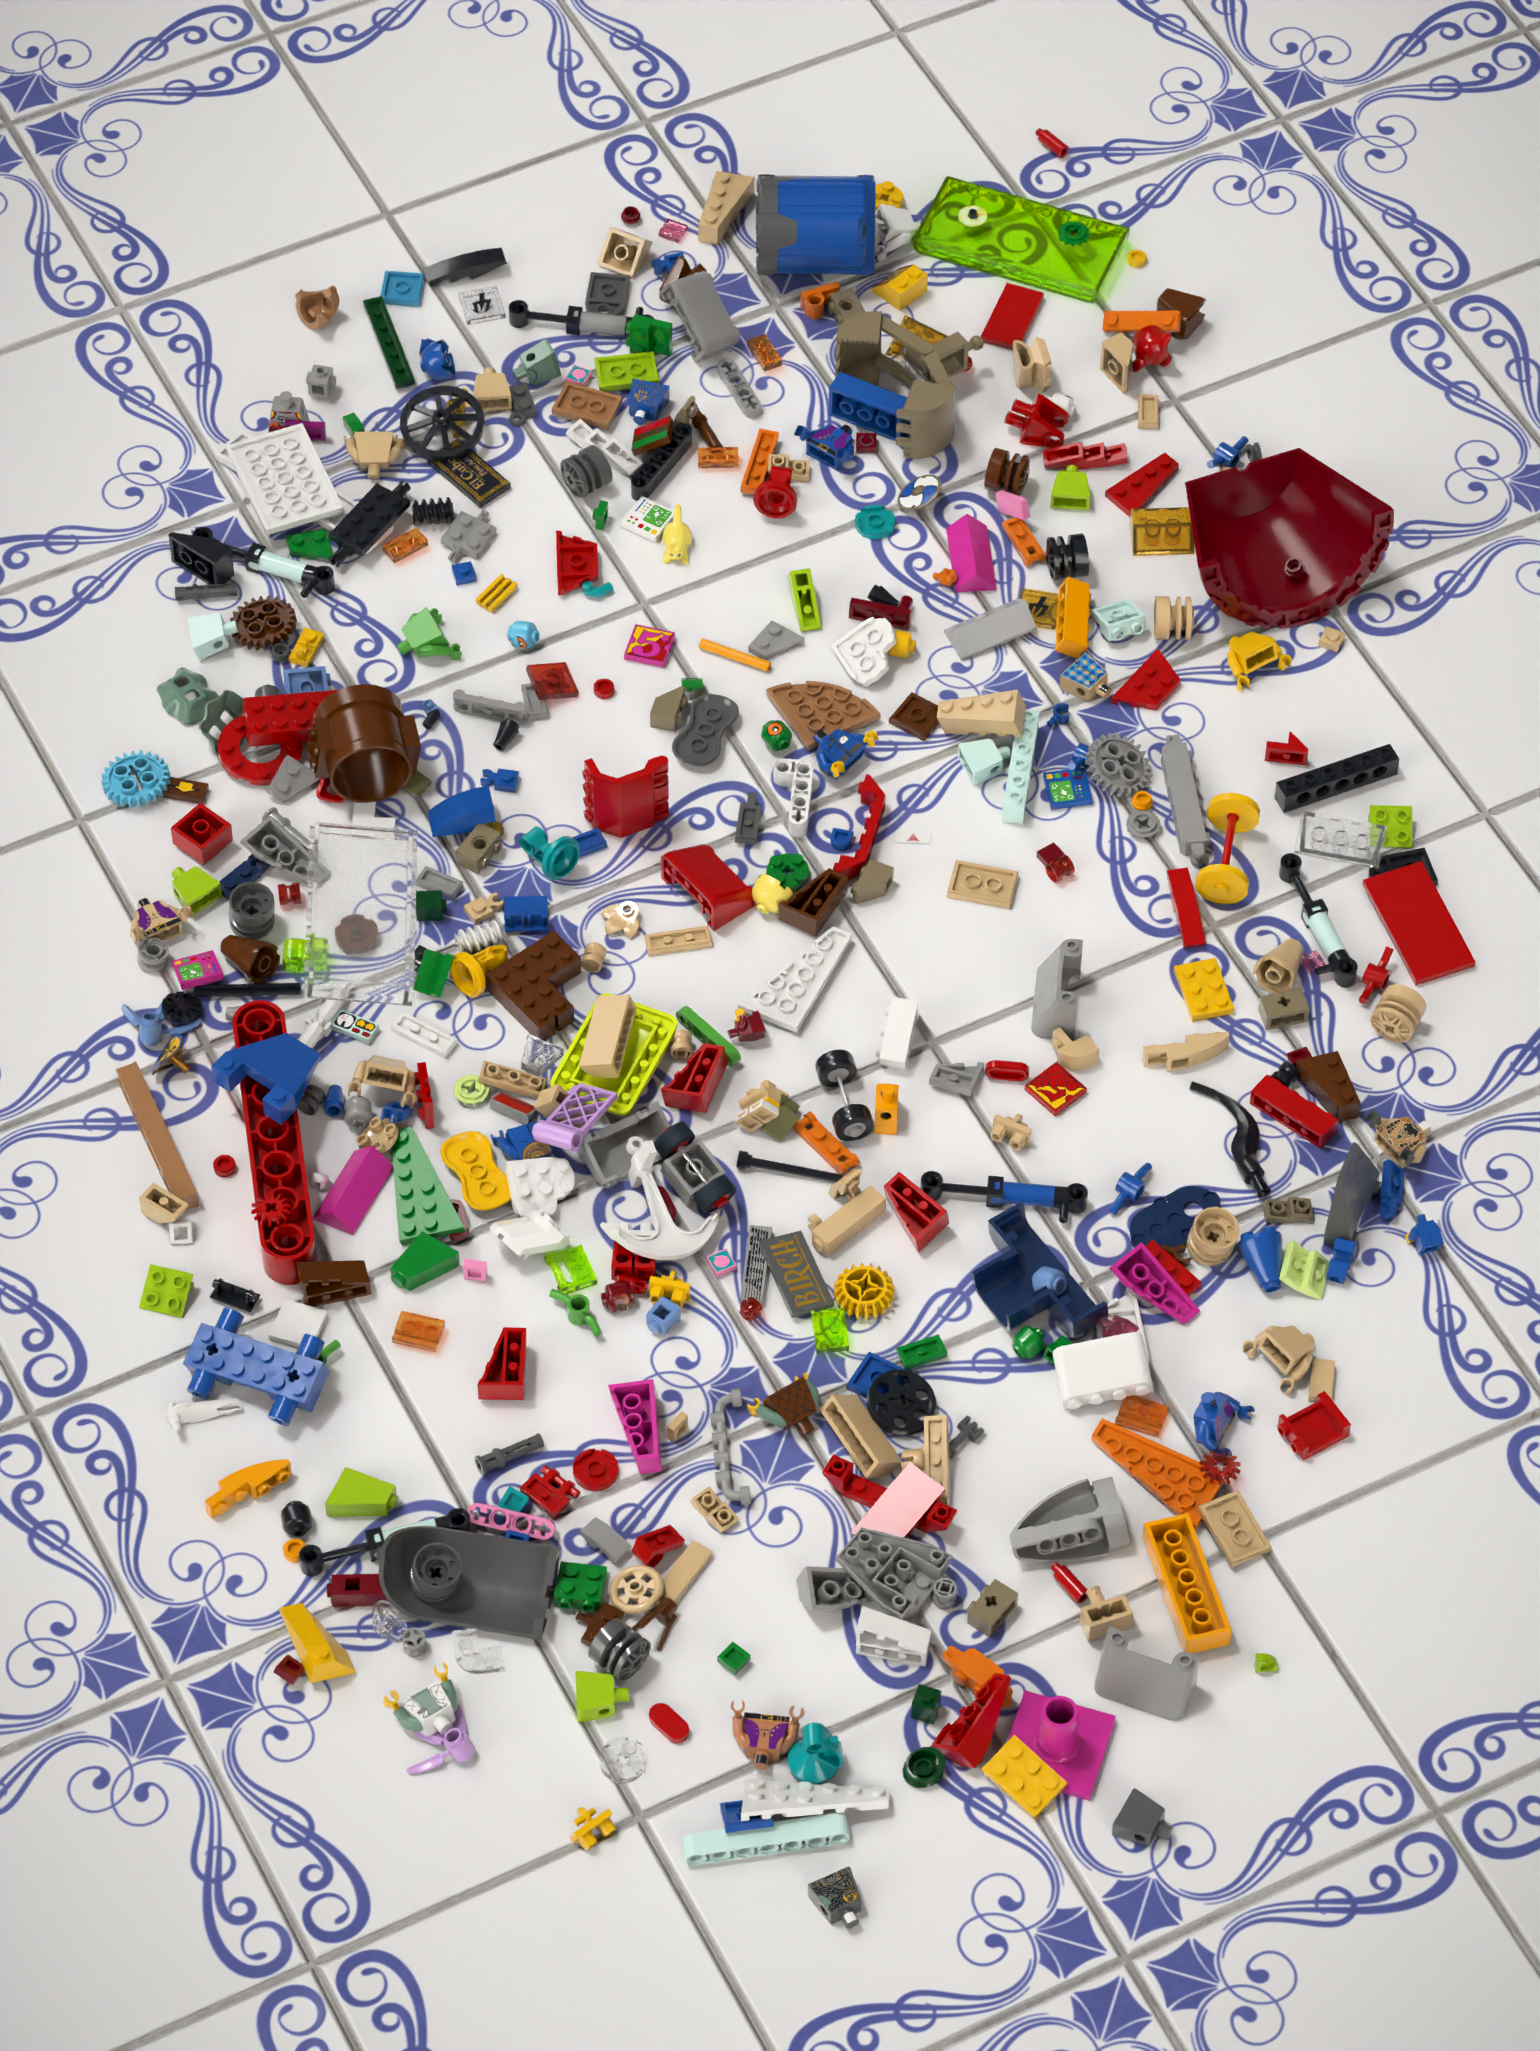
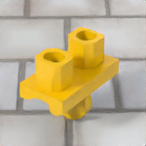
M671 1271L670 1276L662 1275L661 1278L650 1276V1302L656 1303L664 1296L671 1298L673 1303L682 1308L685 1301L689 1302L690 1283H685L684 1279L676 1278V1271Z
M583 1807L578 1808V1818L573 1820L576 1826L582 1823L584 1826L576 1830L569 1838L573 1843L578 1841L585 1850H588L598 1842L591 1833L592 1830L597 1827L605 1838L616 1829L610 1819L613 1815L608 1808L592 1819L591 1817L596 1814V1810L593 1807L588 1811Z

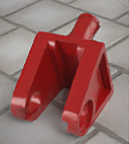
M1038 393L1032 405L1015 399L1011 411H1008L1004 423L1015 426L1022 431L1019 443L1055 448L1063 446L1065 435L1057 428H1063L1068 423L1069 413ZM1013 412L1022 414V415H1024L1025 417L1020 416V415H1017V414H1015V413H1013ZM1055 417H1060V418H1062L1063 420H1062V421H1058V420H1056V419H1054V418H1055ZM1050 436H1056V437H1058L1059 439H1058V440H1054V439H1051Z

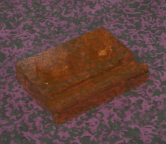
M401 1311L394 1335H392V1343L436 1352L445 1327V1320Z
M1134 1395L1128 1396L1122 1401L1115 1424L1159 1438L1169 1412V1406Z

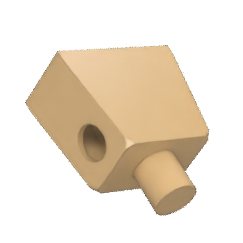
M488 367L484 370V374L476 375L473 396L478 400L483 411L512 409L511 392L504 373H496L494 368Z

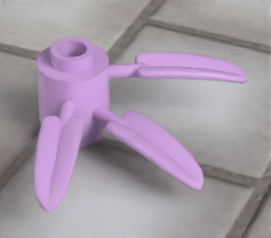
M458 1703L457 1710L454 1712L456 1720L453 1723V1728L448 1730L445 1735L436 1732L431 1736H425L421 1732L412 1731L416 1736L429 1743L441 1745L444 1742L448 1751L409 1767L406 1770L408 1773L416 1774L433 1769L443 1764V1758L452 1755L457 1762H465L474 1755L475 1746L466 1734L467 1727L464 1714Z

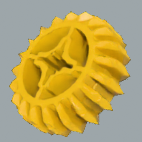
M861 1262L860 1267L852 1264L851 1270L845 1268L843 1274L839 1273L838 1280L834 1283V1296L837 1306H840L842 1312L847 1311L849 1317L855 1314L857 1320L860 1316H864L867 1320L871 1315L875 1319L878 1313L884 1315L885 1309H889L891 1302L894 1300L895 1286L892 1277H888L887 1270L881 1272L880 1265L873 1268L872 1263L864 1266Z

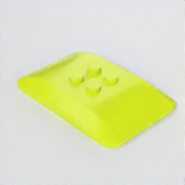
M603 993L599 996H611L614 994ZM594 1002L551 1078L550 1087L560 1085L568 1092L573 1085L577 1086L579 1083L616 1092L618 1099L610 1106L607 1112L618 1116L629 1114L667 1050L673 1034L677 1030V1019L665 1012L634 1002L637 1009L620 1075L618 1078H598L587 1074L579 1067L595 1006ZM581 1092L578 1097L589 1095L590 1093ZM607 1098L596 1099V1101H597V1102L604 1101V1100H606ZM593 1100L584 1102V1104H592Z

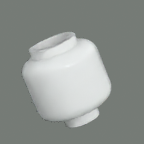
M1055 393L1053 396L1048 397L1049 400L1069 413V417L1074 416L1076 405H1073L1072 397L1060 393ZM1055 417V418H1054V419L1059 420V421H1062V420H1063V419L1060 418V417Z

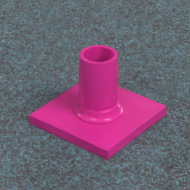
M1024 1690L1008 1741L1015 1735L1067 1782V1786L1060 1793L1090 1801L1116 1716L1076 1705L1072 1699L1066 1696L1047 1697Z

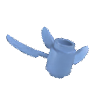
M162 1002L156 1012H146L142 1015V1018L125 1004L121 1008L131 1024L136 1027L140 1025V1041L147 1046L157 1045L162 1041V1035L170 1033L171 1036L179 1035L196 1028L201 1023V1019H198L194 1022L162 1031V1021L165 1019L161 1011Z

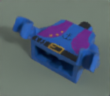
M828 424L823 428L809 431L802 425L797 426L794 435L800 436L801 441L806 440L807 455L836 471L843 462L846 463L853 460L854 446L851 436L853 431L850 426L844 424L839 429L832 424Z
M1205 1392L1202 1394L1201 1402L1193 1416L1196 1441L1202 1444L1209 1452H1214V1460L1217 1463L1228 1462L1227 1457L1232 1456L1231 1450L1229 1448L1219 1449L1218 1447L1235 1417V1411H1237L1239 1419L1246 1420L1252 1419L1247 1415V1412H1255L1253 1406H1240V1402L1228 1394Z

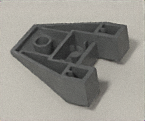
M1355 1142L1352 1143L1338 1175L1324 1233L1323 1244L1334 1248L1336 1237L1353 1241L1357 1244L1360 1234L1356 1232L1358 1221L1367 1201L1371 1202L1373 1195H1378L1382 1182L1378 1181L1380 1172L1358 1143Z

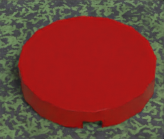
M594 1448L581 1452L575 1458L573 1465V1478L576 1483L583 1489L593 1492L610 1488L616 1482L619 1474L616 1458L613 1454L603 1449L600 1451Z

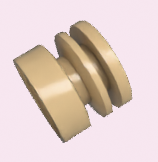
M1155 596L1154 639L1168 640L1170 631L1174 630L1176 639L1180 640L1181 630H1184V639L1190 640L1194 628V608L1191 597H1185L1184 606H1181V597L1177 596L1175 606H1171L1169 596Z
M1400 984L1389 985L1384 990L1379 1003L1371 1014V1026L1383 1038L1393 1042H1407L1411 1039L1417 1024L1421 1021L1426 1011V1002L1418 992L1410 987Z
M1210 1207L1199 1212L1195 1217L1186 1242L1188 1252L1194 1260L1207 1266H1218L1228 1260L1240 1233L1239 1223L1235 1216L1226 1209L1219 1207Z

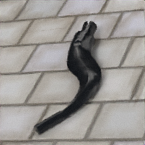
M1192 1081L1190 1090L1217 1099L1235 1117L1237 1131L1231 1144L1234 1162L1245 1183L1252 1184L1258 1197L1268 1196L1271 1189L1263 1178L1264 1170L1256 1159L1259 1129L1253 1116L1231 1097Z

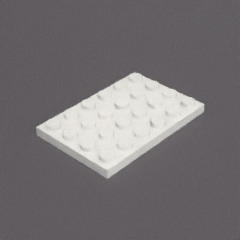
M303 423L226 445L228 456L266 536L344 513L343 505Z

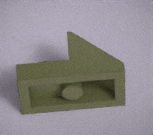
M782 1093L778 1117L764 1124L762 1131L780 1142L798 1121L799 1116L796 1113L800 1105Z

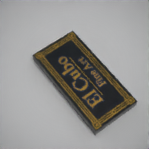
M456 439L450 443V450L464 443ZM472 450L452 460L435 461L427 459V463L479 508L511 488V483Z

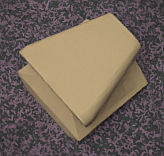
M1035 337L1030 348L1024 342L1014 340L1013 374L1016 387L1019 389L1034 387L1044 393L1051 387L1050 373H1052L1051 358L1045 340Z

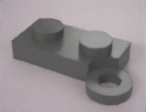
M527 383L509 386L514 413L509 417V421L513 426H522L525 423V419L537 417V411Z

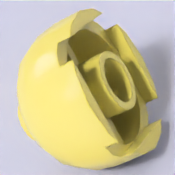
M766 874L759 875L752 887V897L757 904L756 908L764 914H768V912L778 914L779 903L783 900L785 902L794 896V892L788 887L784 889L780 886L781 882Z

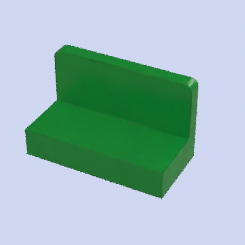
M426 949L418 969L413 990L434 998L441 997L454 955L448 953L441 954Z

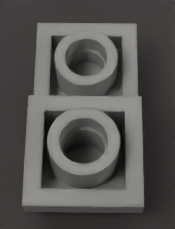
M596 1517L579 1532L594 1550L598 1547L613 1564L632 1547L613 1528Z

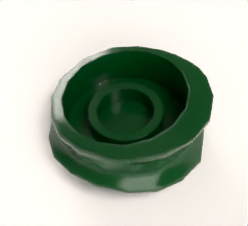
M933 1747L916 1749L907 1757L904 1763L903 1777L905 1781L916 1788H926L938 1783L944 1773V1755Z

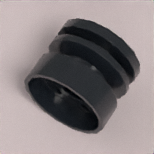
M1083 533L1068 535L1067 544H1065L1062 536H1057V540L1054 537L1047 538L1045 555L1052 580H1058L1060 575L1063 579H1066L1068 569H1070L1073 577L1088 576L1089 555Z

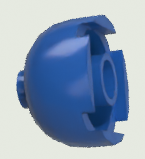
M443 339L429 344L424 349L422 360L420 361L422 371L427 372L428 376L432 379L439 381L454 378L453 374L456 373L453 356L446 351L445 348H448V345Z

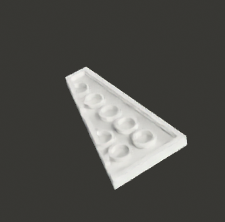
M832 926L815 940L814 945L807 950L804 949L797 959L787 963L769 978L762 988L756 989L751 993V997L746 1001L740 1002L738 1009H743L744 1013L750 1015L758 1010L761 1019L797 1033L852 940V933Z
M758 1778L745 1780L741 1821H747L749 1816L761 1815L762 1819H771L772 1815L778 1813L785 1817L823 1814L825 1809H835L836 1813L845 1812V1809L849 1807H855L860 1811L887 1809L889 1789H884L881 1786L866 1788L854 1784L836 1786L833 1783L818 1785L806 1781L788 1783L784 1780L770 1782Z

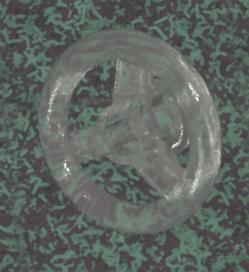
M377 1601L372 1609L374 1620L372 1626L377 1635L385 1637L391 1642H402V1635L408 1629L403 1614L393 1607L389 1601ZM385 1608L389 1609L396 1618L390 1615ZM394 1627L401 1628L399 1636L392 1634Z

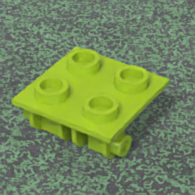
M1370 805V812L1368 814L1369 847L1412 848V806Z
M150 1264L139 1308L182 1318L189 1290L192 1291L194 1288V1282H192L194 1274Z

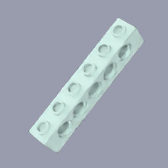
M1026 709L1022 738L1014 736L1003 803L1002 822L1023 824L1040 711Z

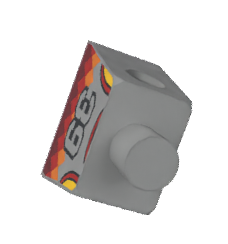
M284 391L280 396H275L268 432L285 428V420L309 421L303 399L292 397L289 391Z

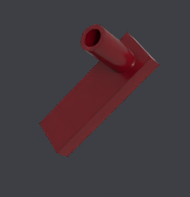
M903 596L898 607L852 597L849 605V618L865 621L871 617L875 619L885 618L894 628L909 631L913 599L910 596Z

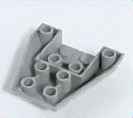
M861 1527L837 1555L836 1561L882 1609L904 1620L913 1619L933 1595L935 1582L944 1577L953 1556L932 1544Z

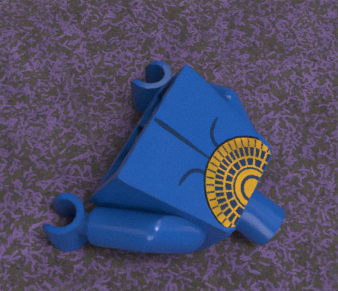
M538 1121L507 1129L505 1137L502 1130L499 1131V1137H494L493 1134L490 1135L492 1144L499 1147L513 1161L551 1157L552 1152L557 1149V1147L534 1140L532 1128Z

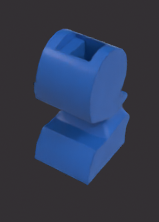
M1336 1237L1333 1258L1330 1259L1326 1280L1340 1284L1345 1283L1347 1272L1353 1260L1356 1242Z

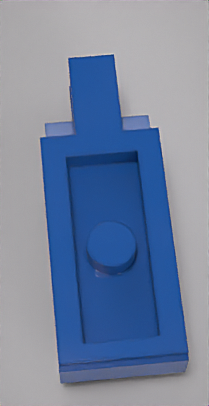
M1390 1159L1383 1162L1380 1202L1382 1203L1380 1216L1385 1220L1393 1216L1395 1217L1398 1207L1402 1206L1405 1173L1404 1169Z

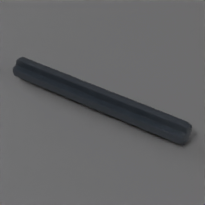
M301 983L224 984L193 987L195 997L300 995L302 992Z

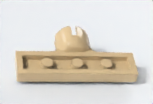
M924 1416V1445L920 1449L904 1450L901 1455V1459H904V1462H901V1468L903 1471L908 1463L911 1462L943 1486L946 1492L939 1499V1502L950 1506L948 1416Z

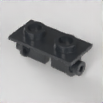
M221 1278L218 1280L214 1279L212 1283L214 1290L210 1295L211 1299L251 1313L260 1297V1294L255 1293L251 1289L247 1290L230 1284Z

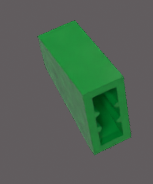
M422 1231L391 1266V1281L397 1287H403L411 1291L457 1268L460 1265L459 1252Z

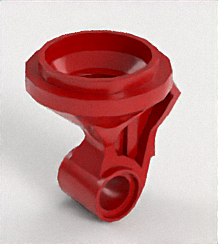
M771 466L769 481L761 483L755 489L753 496L754 506L766 517L774 519L785 518L796 510L798 503L797 493L790 486L792 468Z

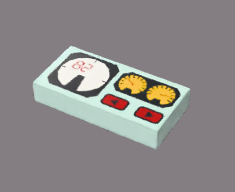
M340 1009L332 1020L330 1028L333 1031L370 1044L379 1029V1024Z

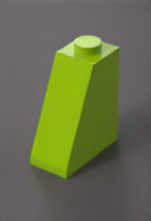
M345 1467L325 1502L326 1515L329 1517L387 1516L390 1509H394L399 1497L396 1494V1485Z

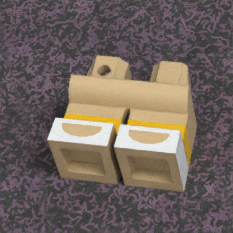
M764 1080L761 1082L759 1089L748 1090L746 1097L738 1101L742 1112L735 1116V1123L747 1131L753 1132L763 1126L764 1123L766 1124L778 1117L781 1095L775 1092L776 1085L769 1080Z

